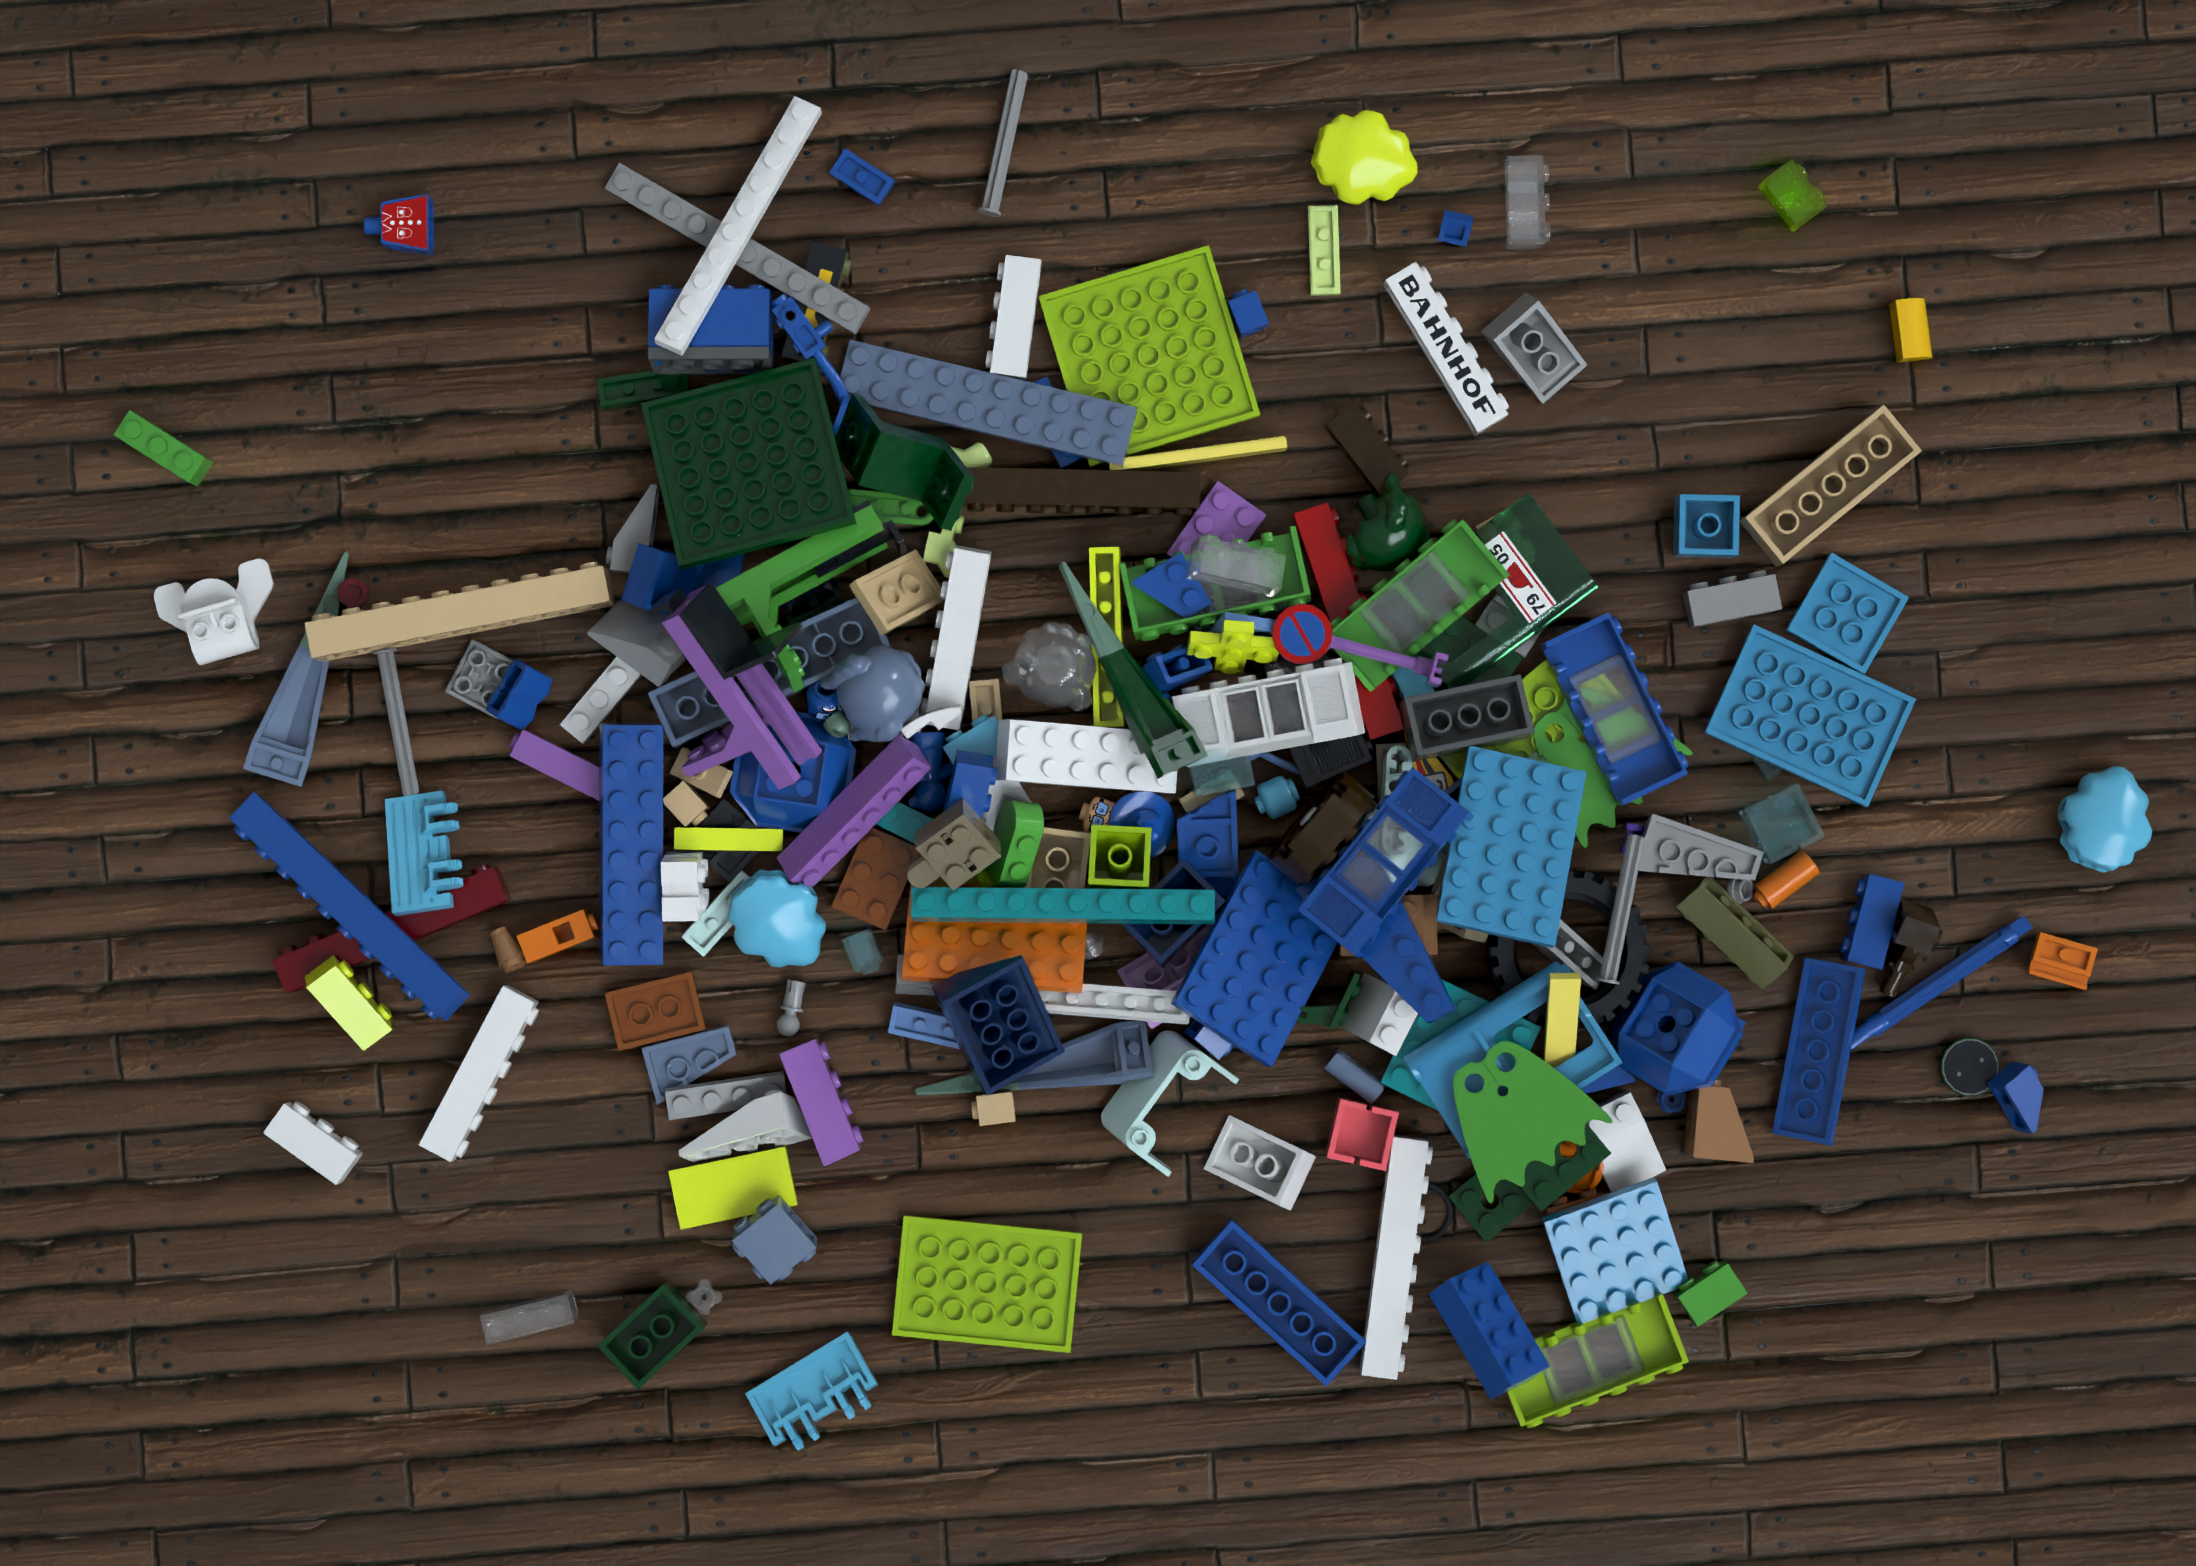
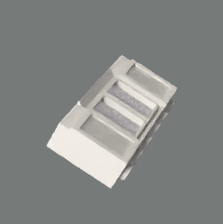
M1342 658L1324 661L1325 667L1314 669L1313 663L1296 666V673L1286 675L1284 669L1266 672L1267 678L1256 680V675L1254 674L1239 677V684L1228 685L1227 680L1210 683V689L1200 691L1199 685L1182 688L1181 695L1172 696L1174 707L1194 728L1208 755L1187 767L1364 734L1365 728L1352 662L1342 663Z

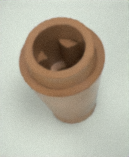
M505 926L489 934L499 968H503L505 973L515 971L527 963L520 945Z

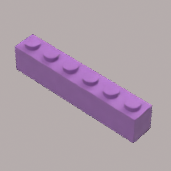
M898 735L777 857L791 882L797 885L799 882H803L804 885L813 888L931 769V766L918 745Z

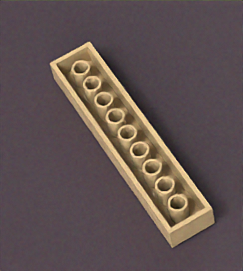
M597 562L581 564L580 570L577 571L559 568L551 570V575L545 577L534 573L520 576L521 581L514 583L509 582V579L492 581L491 587L488 588L479 587V585L465 586L461 588L462 593L453 594L449 593V590L431 593L432 598L425 600L420 599L419 596L401 599L402 604L399 605L390 604V602L376 603L372 605V610L368 611L360 610V607L342 610L341 616H331L330 613L312 616L313 621L305 622L311 658L320 662H326L383 649L399 648L612 607L615 605L610 574L604 566L598 565Z

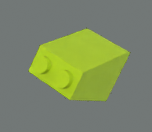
M1091 824L1088 889H1149L1152 828Z

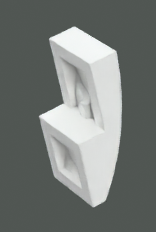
M951 705L931 710L905 724L901 731L908 739L931 721L940 730L961 714L964 709L961 705Z

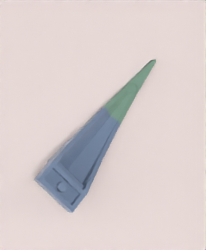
M347 551L343 554L314 615L330 613L331 616H338L340 601L337 597V588L345 578L349 556ZM306 632L251 742L243 767L245 770L300 787L303 785L312 758L329 661L320 662L311 658Z
M1138 1020L1114 1023L1062 1043L1065 1050L1064 1053L997 1091L1124 1084V1081L1153 1077L1145 1021ZM972 1073L919 1087L915 1090L916 1095L984 1092L974 1080Z

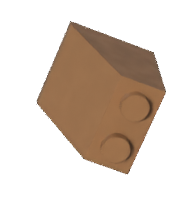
M1715 1080L1712 1087L1689 1090L1683 1153L1693 1158L1754 1163V1156L1730 1088L1721 1085L1722 1080Z

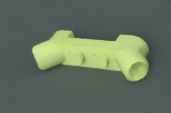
M977 442L965 450L950 446L966 467L987 468L992 464V457L983 443ZM960 516L955 521L951 531L942 529L941 534L929 531L923 562L937 564L946 578L950 576V570L945 569L948 552H954L956 547L954 536L955 533L961 534L965 516Z

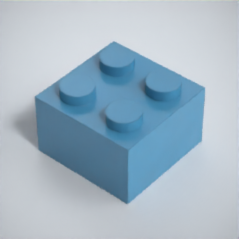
M1679 494L1674 498L1673 557L1734 558L1738 556L1740 495Z

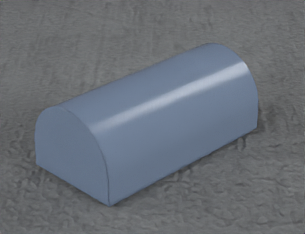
M1340 1049L1334 1051L1323 1067L1324 1070L1370 1104L1384 1090V1084L1380 1083L1381 1079Z

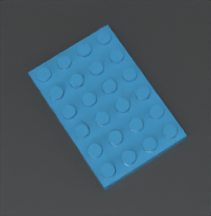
M1753 624L1703 733L1858 805L1868 807L1916 699Z
M1469 746L1466 751L1457 802L1474 817L1470 821L1468 819L1463 821L1455 831L1457 833L1456 838L1449 844L1435 922L1550 948L1555 947L1586 772Z

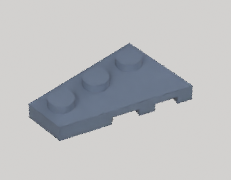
M729 1024L644 1045L641 1048L657 1105L666 1100L665 1088L689 1085V1083L710 1072L737 1053Z

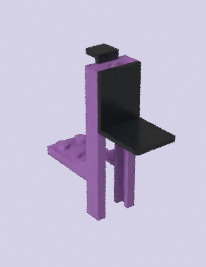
M712 582L690 592L687 596L681 588L662 596L648 612L653 616L666 610L668 616L662 624L731 721L721 732L713 730L702 738L703 744L688 754L689 760L681 768L686 776L691 777L752 751L778 790L796 783L801 775L766 726L771 725L798 766L811 757L813 759L818 757L822 749L762 663L779 655L803 627L800 621L752 642ZM732 676H737L755 702V708L750 704Z

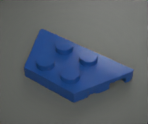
M1230 789L1177 817L1178 863L1184 859L1218 894L1227 898L1239 878L1236 789Z

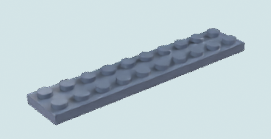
M854 340L849 341L840 375L850 399L852 394L863 396L873 408L1121 467L1124 465L1138 410L1137 407Z

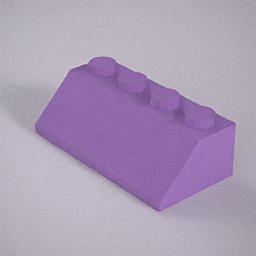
M815 1038L780 1053V1058L823 1166L860 1151V1143L864 1142L858 1125L853 1126L849 1115L853 1114L847 1097L841 1098L838 1087H841L842 1084L837 1071H831L827 1060L831 1057L825 1042L819 1043L818 1038Z

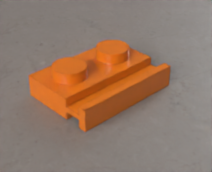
M2037 932L2030 956L2029 968L2026 973L2087 990L2086 985L2088 978L2091 976L2098 948Z

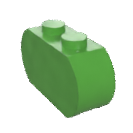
M1006 800L1002 804L994 834L1000 839L1001 857L986 867L987 878L991 885L1023 888L1027 885L1044 831L1043 811L1038 803Z

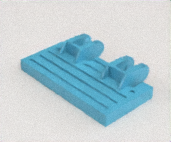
M443 790L385 799L392 914L395 916L454 908L453 895L450 892L440 894V891L457 889L463 886V879L459 877L439 879L438 873L457 871L462 868V861L450 859L449 838L446 835L436 836V834L453 832L459 829V821L435 822L434 816L453 814L458 811L456 803L446 802V793Z
M846 1332L745 1394L773 1446H777L787 1440L781 1430V1427L784 1426L789 1438L799 1451L804 1448V1444L793 1425L795 1421L801 1418L808 1435L815 1441L820 1438V1434L813 1421L817 1422L838 1409L832 1399L834 1395L845 1415L850 1420L856 1416L855 1410L844 1392L852 1388L860 1405L867 1410L871 1407V1403L859 1380L866 1391L877 1386L878 1383L849 1332Z

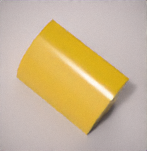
M1907 298L1893 301L1889 304L1896 363L1932 359L1925 299Z

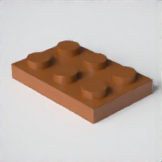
M872 827L860 839L831 907L883 930H887L908 882L907 865L920 854L916 850L915 845Z
M693 971L605 993L618 1051L707 1029Z

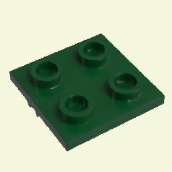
M1350 971L1335 1004L1305 1005L1300 1010L1304 1011L1306 1015L1304 1017L1299 1016L1297 1021L1304 1025L1312 1022L1331 1029H1335L1336 1025L1342 1026L1349 1013V1010L1345 1008L1349 998L1355 999L1362 986V983L1358 981L1361 975Z

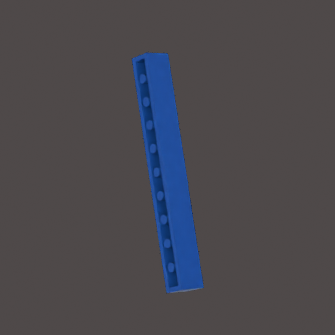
M253 792L229 817L236 825L233 830L242 839L247 841L250 838L257 844L254 850L266 861L271 858L278 865L274 869L283 878L288 880L291 877L297 882L298 885L295 889L307 900L312 897L317 901L319 905L316 909L328 920L331 917L336 919L340 923L337 929L349 940L352 937L356 938L361 943L357 948L369 959L376 957L382 963L378 968L390 979L396 976L403 983L400 989L411 999L417 996L424 1003L421 1009L432 1019L438 1016L447 1021L471 995L263 797Z

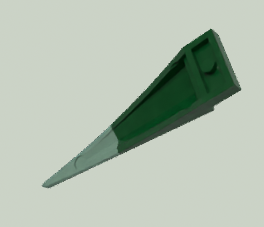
M1062 561L1059 564V569L1138 749L1141 754L1145 753L1157 778L1166 776L1208 756L1194 728L1175 709L1137 664L1098 612L1067 564Z

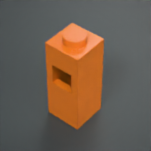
M582 909L519 934L517 939L528 964L598 937L596 930L599 929V923L594 913L589 914L588 909Z

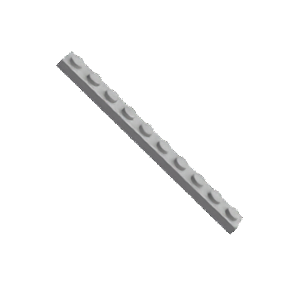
M621 163L618 164L605 186V189L705 248L708 247L721 224L720 220ZM751 238L735 264L855 335L871 310L867 305Z

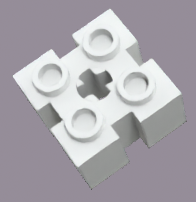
M667 851L661 861L662 921H699L701 914L706 912V907L709 906V888H704L703 883H705L706 877H708V859H703V851Z

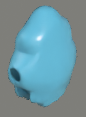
M2112 766L2099 773H2088L2081 778L2078 784V791L2064 797L2058 809V820L2063 828L2060 842L2065 848L2070 861L2105 873L2131 864L2134 853L2145 848L2149 843L2152 829L2145 816L2149 799L2147 794L2138 786L2133 774L2124 767Z
M760 869L753 876L747 878L732 892L728 913L729 921L735 926L734 940L739 949L745 954L763 956L772 967L780 968L787 965L806 966L815 962L820 955L821 939L826 931L825 920L816 912L818 896L811 886L804 885L803 882H799L798 885L791 882L786 873L781 870L766 871Z

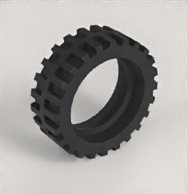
M1569 870L1564 899H1574L1588 903L1599 910L1610 923L1617 887L1612 884V881L1594 875V873ZM1631 905L1616 980L1620 982L1619 985L1605 982L1597 991L1582 998L1598 1024L1603 1021L1608 1022L1616 1017L1615 1014L1618 1011L1626 1009L1631 1004L1629 1000L1632 996L1640 992L1643 986L1640 984L1643 975L1648 974L1649 965H1646L1647 953H1651V944H1647L1646 933L1649 931L1647 924L1643 923L1639 916L1641 911L1637 905ZM1489 934L1484 943L1487 949V956H1484L1485 964L1488 966L1491 974L1489 977L1491 983L1497 988L1500 993L1499 996H1501L1526 979L1517 961V940ZM1547 1002L1523 1017L1533 1023L1546 1027ZM1578 1016L1577 1029L1586 1028Z

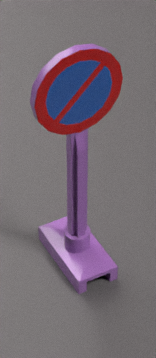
M1297 604L1288 607L1278 615L1273 626L1272 639L1276 650L1284 659L1295 664H1308L1317 661L1329 648L1414 670V674L1426 676L1425 685L1438 688L1442 682V678L1434 677V673L1441 674L1442 668L1436 667L1437 663L1444 665L1449 656L1437 652L1432 659L1421 656L1414 658L1333 636L1328 617L1320 609L1307 604Z

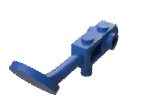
M784 293L771 302L773 306L771 311L776 316L774 320L781 329L784 328L794 342L792 345L797 353H802L805 359L809 357L815 358L818 367L829 381L838 401V412L832 425L834 435L836 436L850 396L840 376L821 350L826 346L821 338L834 328L828 320L813 328L792 296L788 298ZM788 311L794 313V318L792 320H788L786 318V313Z

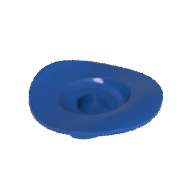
M1136 791L1122 796L1115 802L1109 814L1108 825L1152 828L1150 859L1162 853L1169 845L1174 833L1175 819L1171 806L1163 797L1153 792Z

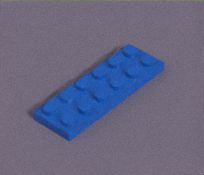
M1811 958L1804 959L1772 1134L1833 1146L1866 969Z

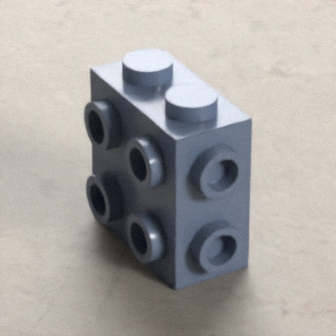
M777 1195L772 1200L770 1198L764 1200L756 1208L757 1212L750 1218L745 1216L734 1225L732 1235V1247L741 1258L746 1257L752 1263L751 1268L757 1277L761 1280L765 1278L770 1285L777 1279L782 1281L787 1278L793 1271L792 1267L800 1261L804 1263L812 1258L817 1248V1237L780 1195Z

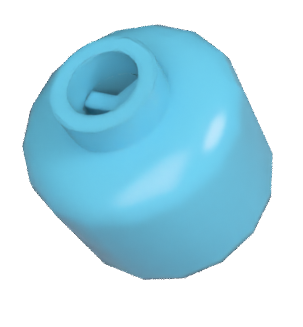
M1281 775L1259 784L1257 787L1259 796L1254 797L1260 814L1266 812L1271 819H1276L1294 811L1297 807L1296 801L1300 800L1291 778L1286 780Z

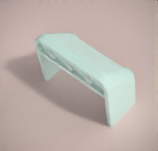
M1164 1030L1156 1036L1149 1046L1153 1077L1124 1081V1084H1121L1104 1107L1101 1121L1103 1126L1128 1148L1169 1177L1172 1173L1171 1168L1150 1153L1155 1144L1156 1136L1152 1127L1143 1121L1144 1117L1177 1072L1187 1079L1198 1080L1204 1077L1209 1069L1213 1067L1235 1084L1239 1081V1078L1177 1032Z

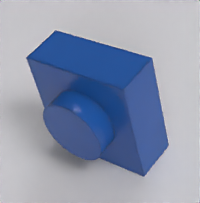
M1444 210L1437 241L1466 247L1474 216Z

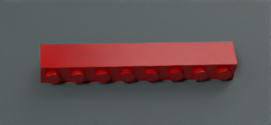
M1327 502L1294 513L1292 518L1325 615L1331 623L1337 617H1340L1342 621L1351 614L1348 608L1361 597L1365 601L1367 600L1363 592L1358 593L1355 582L1359 581L1356 568L1353 564H1348L1345 555L1347 554L1345 536L1339 537L1336 528L1337 525H1340L1338 514L1335 508H1329ZM1354 674L1366 737L1368 736L1369 740H1373L1404 729L1400 706H1396L1393 697L1394 694H1397L1393 678H1386L1370 692Z

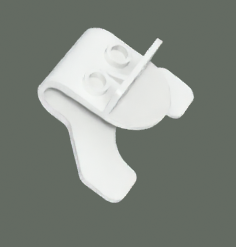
M255 559L240 564L238 567L239 583L236 590L227 582L212 578L196 582L186 593L183 586L177 582L160 586L155 590L154 601L159 617L187 633L193 655L199 665L259 649L255 619L274 586L269 565L265 560Z

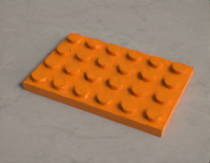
M980 871L959 886L967 888H1015L991 885L986 871ZM940 877L927 887L950 886ZM1088 878L1085 889H1088ZM910 885L902 980L940 983L958 972L1021 955L1037 990L1082 993L1087 923L914 922L911 918V887L914 886Z

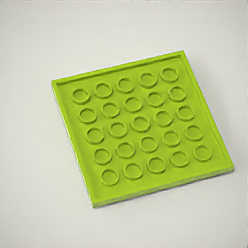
M1209 245L1038 296L1066 391L1137 407L1138 410L1126 457L1260 417V411ZM1087 459L1090 468L1104 464V462Z

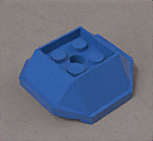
M796 712L822 749L818 757L814 759L811 757L802 765H799L801 777L796 783L778 790L752 751L734 759L730 793L755 826L802 833L853 781L857 750L846 735L841 738L832 737L823 727L824 722L816 721L808 713ZM771 725L766 726L792 763H796Z
M1678 961L1643 975L1640 982L1643 986L1640 992L1632 996L1629 1000L1631 1004L1626 1009H1621L1611 1026L1613 1048L1623 1062L1618 1066L1666 1095L1682 1093L1697 1088L1712 1087L1743 1036L1730 991ZM1671 1021H1675L1674 1029L1666 1033L1667 1025Z

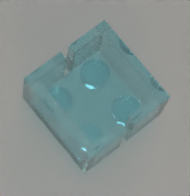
M1798 783L1790 784L1768 795V798L1760 799L1738 811L1757 849L1764 852L1762 859L1765 864H1772L1796 852L1795 849H1802L1825 837Z

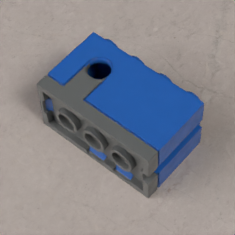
M660 285L657 289H649L648 360L654 374L750 375L774 368L775 315L771 311L773 309L771 305L773 299H771L770 289H765L762 285H749L747 289H735L734 286L723 285L683 356L657 345L654 340L683 289H675L674 286Z

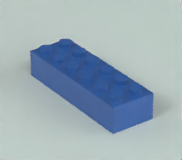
M1232 1217L1229 1218L1191 1261L1194 1268L1326 1387L1366 1343L1365 1338Z

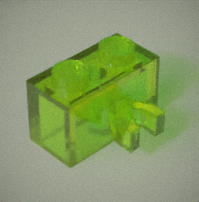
M1791 159L1765 178L1758 185V188L1794 233L1821 213L1827 205L1824 203L1826 198L1821 190L1817 187L1813 188L1806 179L1808 175L1805 169L1799 163L1795 164Z

